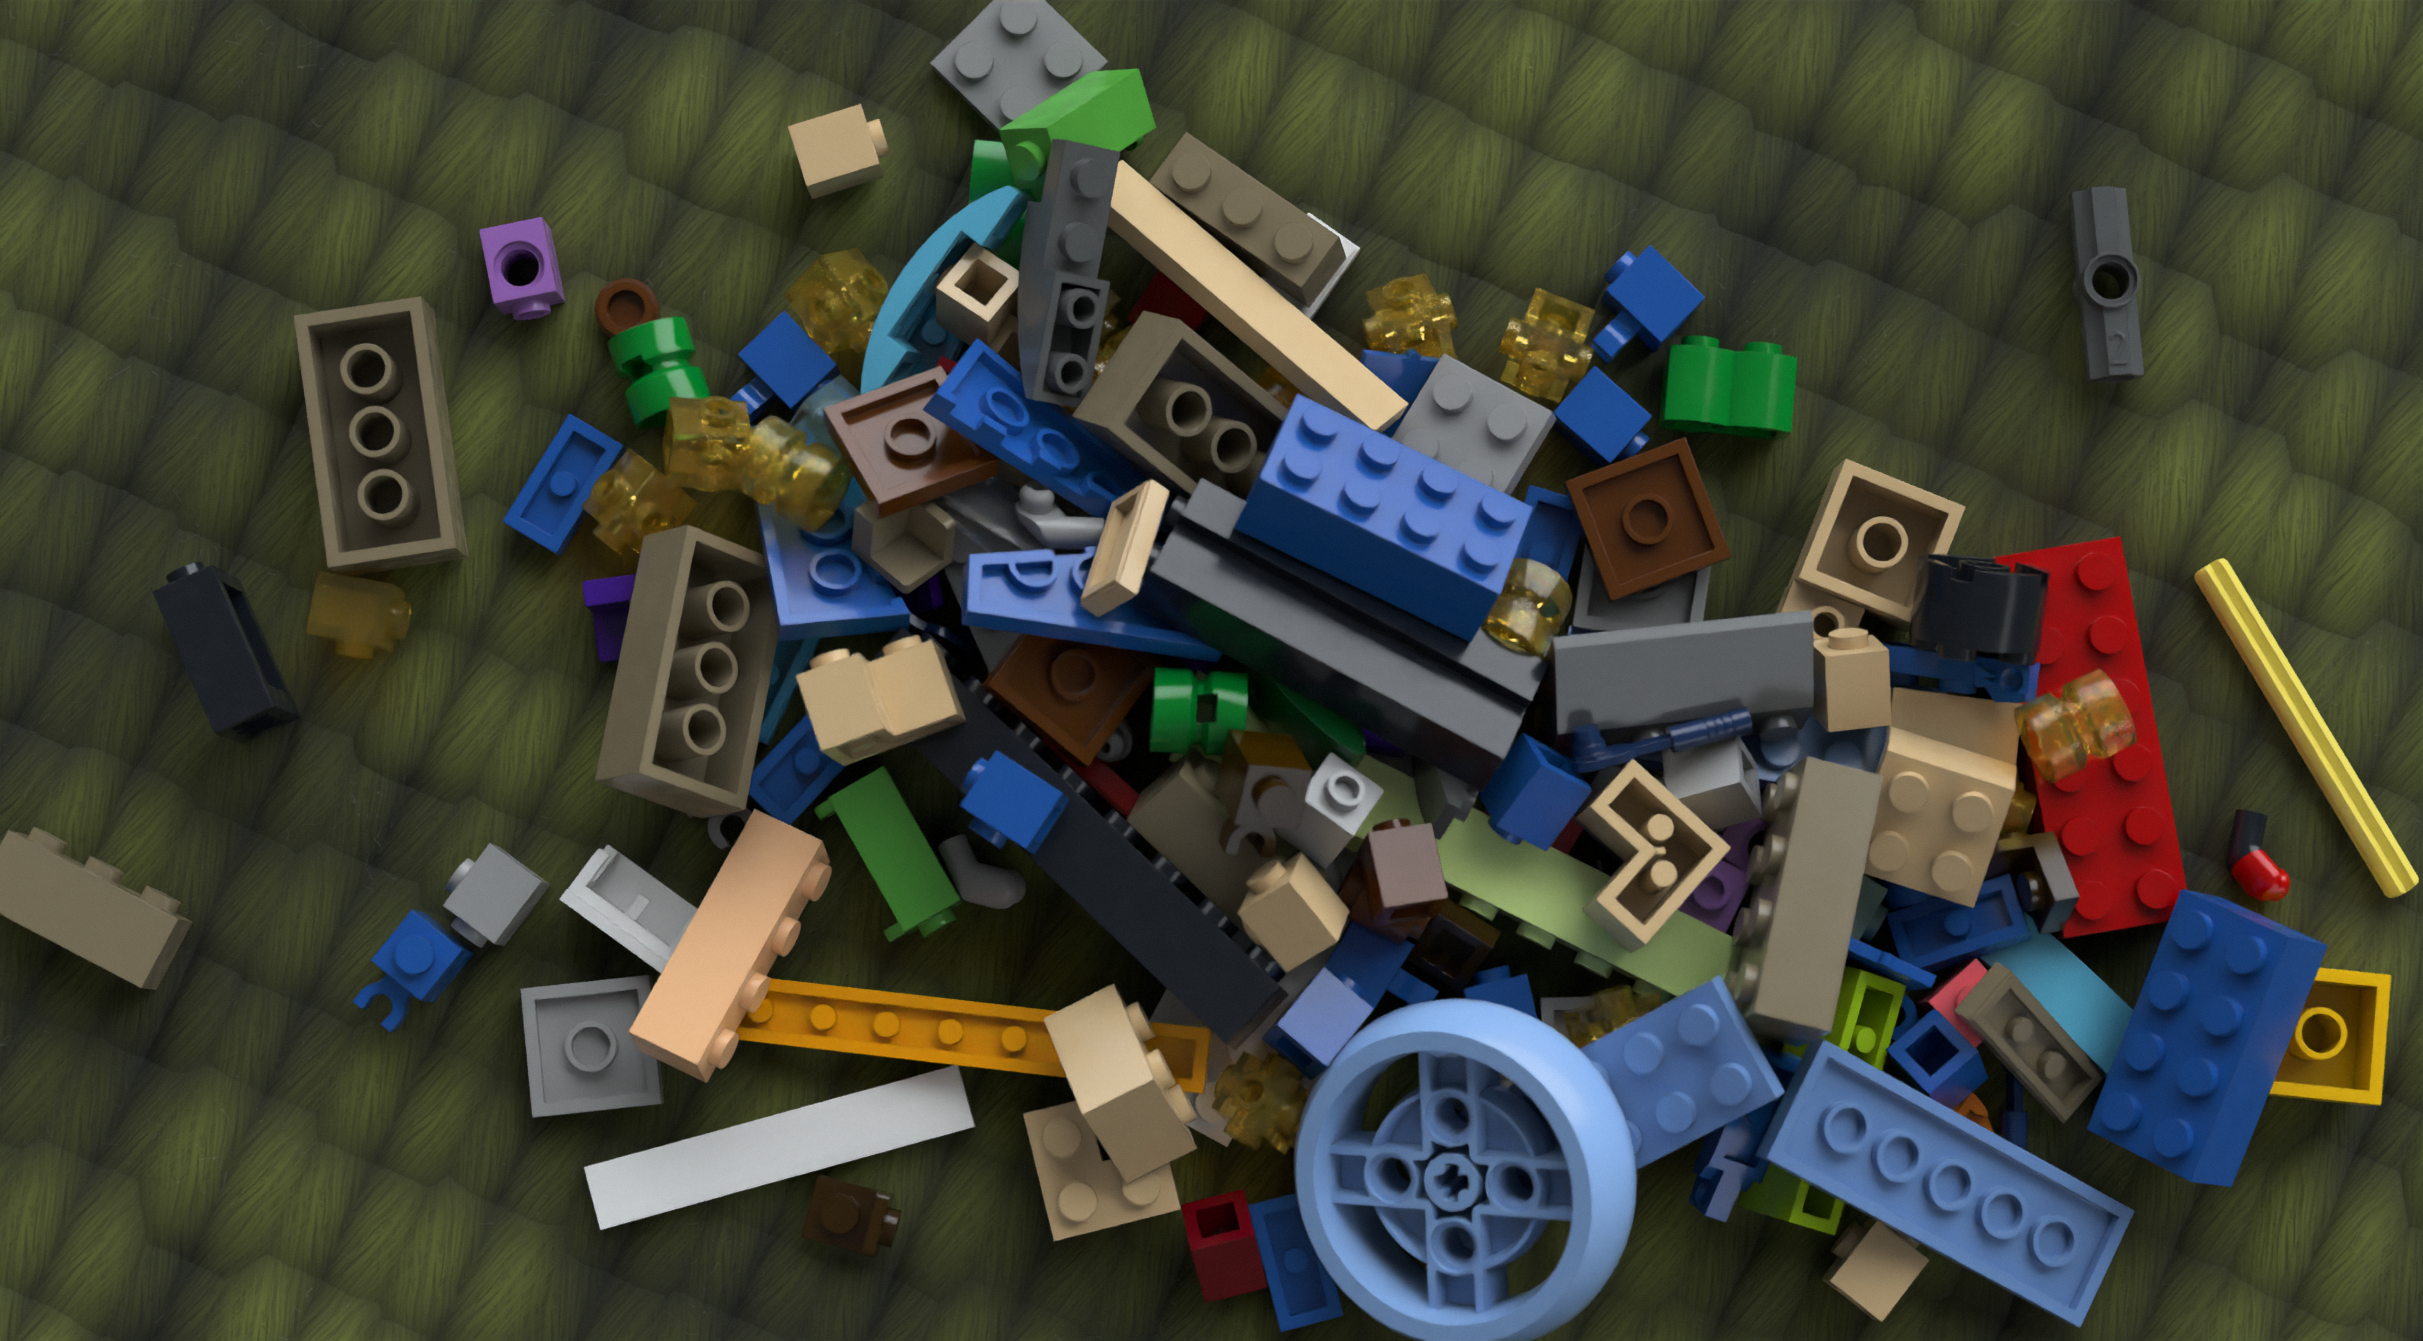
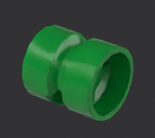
M676 316L650 321L625 330L607 342L618 377L630 381L631 385L625 391L624 396L636 429H649L672 424L694 416L713 404L703 370L690 364V360L697 352L684 317Z
M1155 667L1149 751L1186 754L1192 745H1200L1205 755L1223 756L1229 729H1246L1248 674L1210 671L1204 680H1198L1191 669ZM1197 701L1213 704L1212 723H1196Z

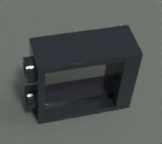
M194 562L169 573L166 576L168 584L152 591L213 732L243 744L301 718L241 581L212 564L204 567L202 562Z

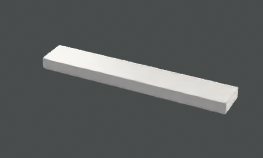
M954 1065L584 1167L598 1224L600 1230L976 1126L960 1066Z

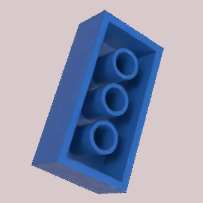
M1297 393L1269 447L1234 528L1472 642L1502 591L1533 507Z
M2181 889L2087 1130L2190 1182L2232 1187L2328 945L2222 897Z

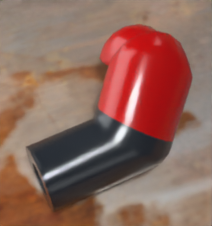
M2237 809L2226 856L2227 869L2248 896L2260 902L2279 901L2289 891L2290 878L2288 873L2284 869H2279L2262 849L2268 816L2254 811Z

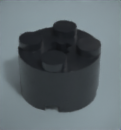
M1938 553L1929 554L1928 557L1919 556L1909 634L1911 635L1910 645L1938 650V657L1950 660L1974 662L1977 661L1978 652L1997 654L1998 661L2009 664L2036 665L2037 652L2040 651L2050 571L2016 562L2014 573H2010L2011 567L1995 563L1993 558Z

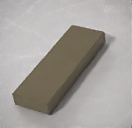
M1997 961L1954 1010L2052 1117L2063 1124L2105 1077L2103 1072L2013 972Z

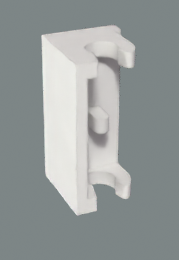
M607 845L604 850L599 848L593 854L570 887L565 890L559 899L660 973L664 970L698 910L610 845Z

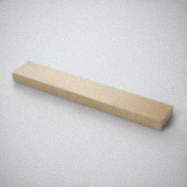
M1123 160L1118 162L1107 226L1312 401L1326 406L1379 433H1382L1400 419L1409 403Z

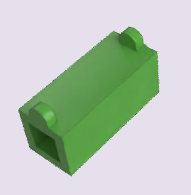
M1138 68L1091 71L999 129V133L1016 188L1032 189L1035 200L1041 203L1052 139L1069 140L1119 152L1123 149L1133 151L1143 144L1144 135L1155 129L1156 125Z
M885 766L828 797L829 800L814 808L820 821L837 813L895 915L898 923L883 931L889 943L906 934L909 935L919 929L923 938H926L957 920L952 909L964 902L957 893L955 886Z

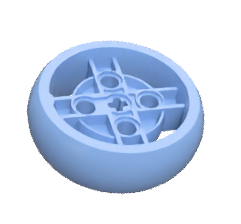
M1442 999L1417 1003L1381 1016L1359 1030L1348 1040L1315 1081L1302 1112L1294 1149V1182L1297 1203L1307 1236L1320 1262L1342 1292L1362 1311L1390 1330L1414 1341H1532L1555 1331L1585 1309L1601 1291L1618 1265L1633 1224L1637 1184L1635 1153L1624 1114L1602 1074L1580 1049L1554 1028L1513 1008L1488 1001ZM1418 1052L1420 1086L1406 1094L1396 1103L1377 1132L1361 1131L1368 1100L1381 1075L1397 1060ZM1500 1073L1517 1084L1534 1101L1552 1126L1560 1144H1554L1547 1127L1532 1107L1518 1095L1501 1086ZM1454 1098L1460 1100L1466 1106L1469 1113V1123L1462 1120L1455 1112ZM1396 1159L1402 1161L1409 1169L1410 1182L1402 1178L1397 1171ZM1457 1165L1459 1166V1174H1458V1175H1457V1170H1456V1166H1457ZM1517 1167L1528 1172L1533 1181V1191L1522 1186L1518 1179ZM1467 1176H1468V1180H1469V1185H1468V1186L1466 1185ZM1550 1219L1571 1221L1565 1251L1553 1273L1535 1288L1526 1292L1509 1295L1508 1263L1521 1257L1537 1242ZM1459 1228H1463L1472 1237L1475 1247L1474 1251L1467 1248L1461 1241L1458 1232ZM1397 1243L1412 1256L1426 1263L1427 1271L1415 1263Z

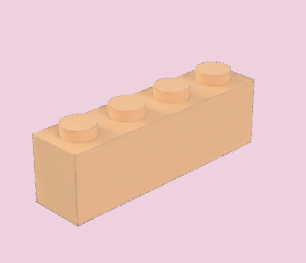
M753 810L629 1030V1034L639 1051L705 1083L708 1082L716 1067L723 1069L728 1064L738 1044L739 1034L736 1033L739 1024L747 1011L754 1013L763 1002L770 985V978L767 977L768 972L778 955L785 957L791 951L801 929V922L798 921V918L809 899L817 901L829 882L832 868L829 866L830 860L822 840L761 811Z

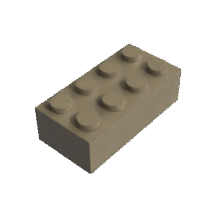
M419 296L294 315L328 568L345 577L468 558L434 309Z
M1143 311L1072 417L1150 480L1153 479L1169 490V495L1174 499L1179 495L1189 501L1199 481L1203 478L1246 501L1269 447L1288 409L1181 320Z
M690 525L676 527L643 537L595 782L698 818L745 811L778 640L777 625L763 554Z
M1807 756L1788 771H1784L1776 779L1775 784L1768 783L1761 799L1762 817L1759 820L1767 822L1762 846L1755 845L1753 847L1746 869V883L1754 884L1749 909L1741 908L1734 926L1732 944L1741 947L1736 971L1729 970L1724 978V983L1753 1036L1800 1047L1830 1033L1832 1030L1883 775Z

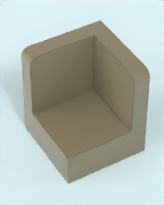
M867 500L855 509L851 550L899 591L908 594L952 562L956 522L931 500L878 519Z

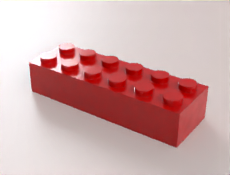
M2121 536L1993 557L1995 563L2011 567L2010 573H2014L2016 562L2050 571L2040 651L2037 652L2036 663H2040L2036 692L2037 698L2036 702H2018V704H2023L2016 757L2030 835L2054 832L2080 896L2063 931L2051 932L2050 934L2057 940L2168 922L2181 889L2187 890Z

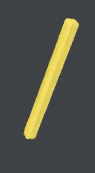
M2224 558L2217 559L2195 573V581L2384 895L2388 898H2395L2413 889L2419 883V877L2229 562Z

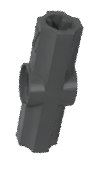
M2104 186L2071 192L2068 195L2076 274L2072 283L2071 294L2074 304L2079 309L2086 383L2110 384L2140 379L2144 376L2136 294L2140 289L2141 276L2132 257L2126 188ZM2106 272L2117 280L2120 288L2117 299H2105L2098 295L2092 284L2094 273Z

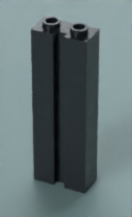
M1203 478L1199 481L1189 501L1177 495L1159 529L1170 536L1164 546L1153 542L1142 577L1144 584L1133 606L1483 792L1503 762L1520 727L1521 719L1536 693L1549 662L1483 627H1480L1472 642H1469L1235 529V523L1245 501Z

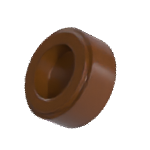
M622 278L610 282L600 291L595 302V317L602 331L611 339L632 327L660 319V305L656 296L646 284L636 279Z

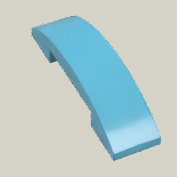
M1009 185L988 193L952 216L917 250L890 289L873 326L864 358L860 395L909 377L924 356V353L906 341L905 338L935 297L933 293L934 288L942 273L949 265L957 263L973 241H976L981 246L998 250L1026 211L1028 201H1033L1034 198L1023 190Z
M2024 912L2032 940L1977 957V960L1989 969L1997 961L2011 970L2103 1072L2104 1078L2107 1079L2133 1010L2050 933L2039 934L2033 918Z

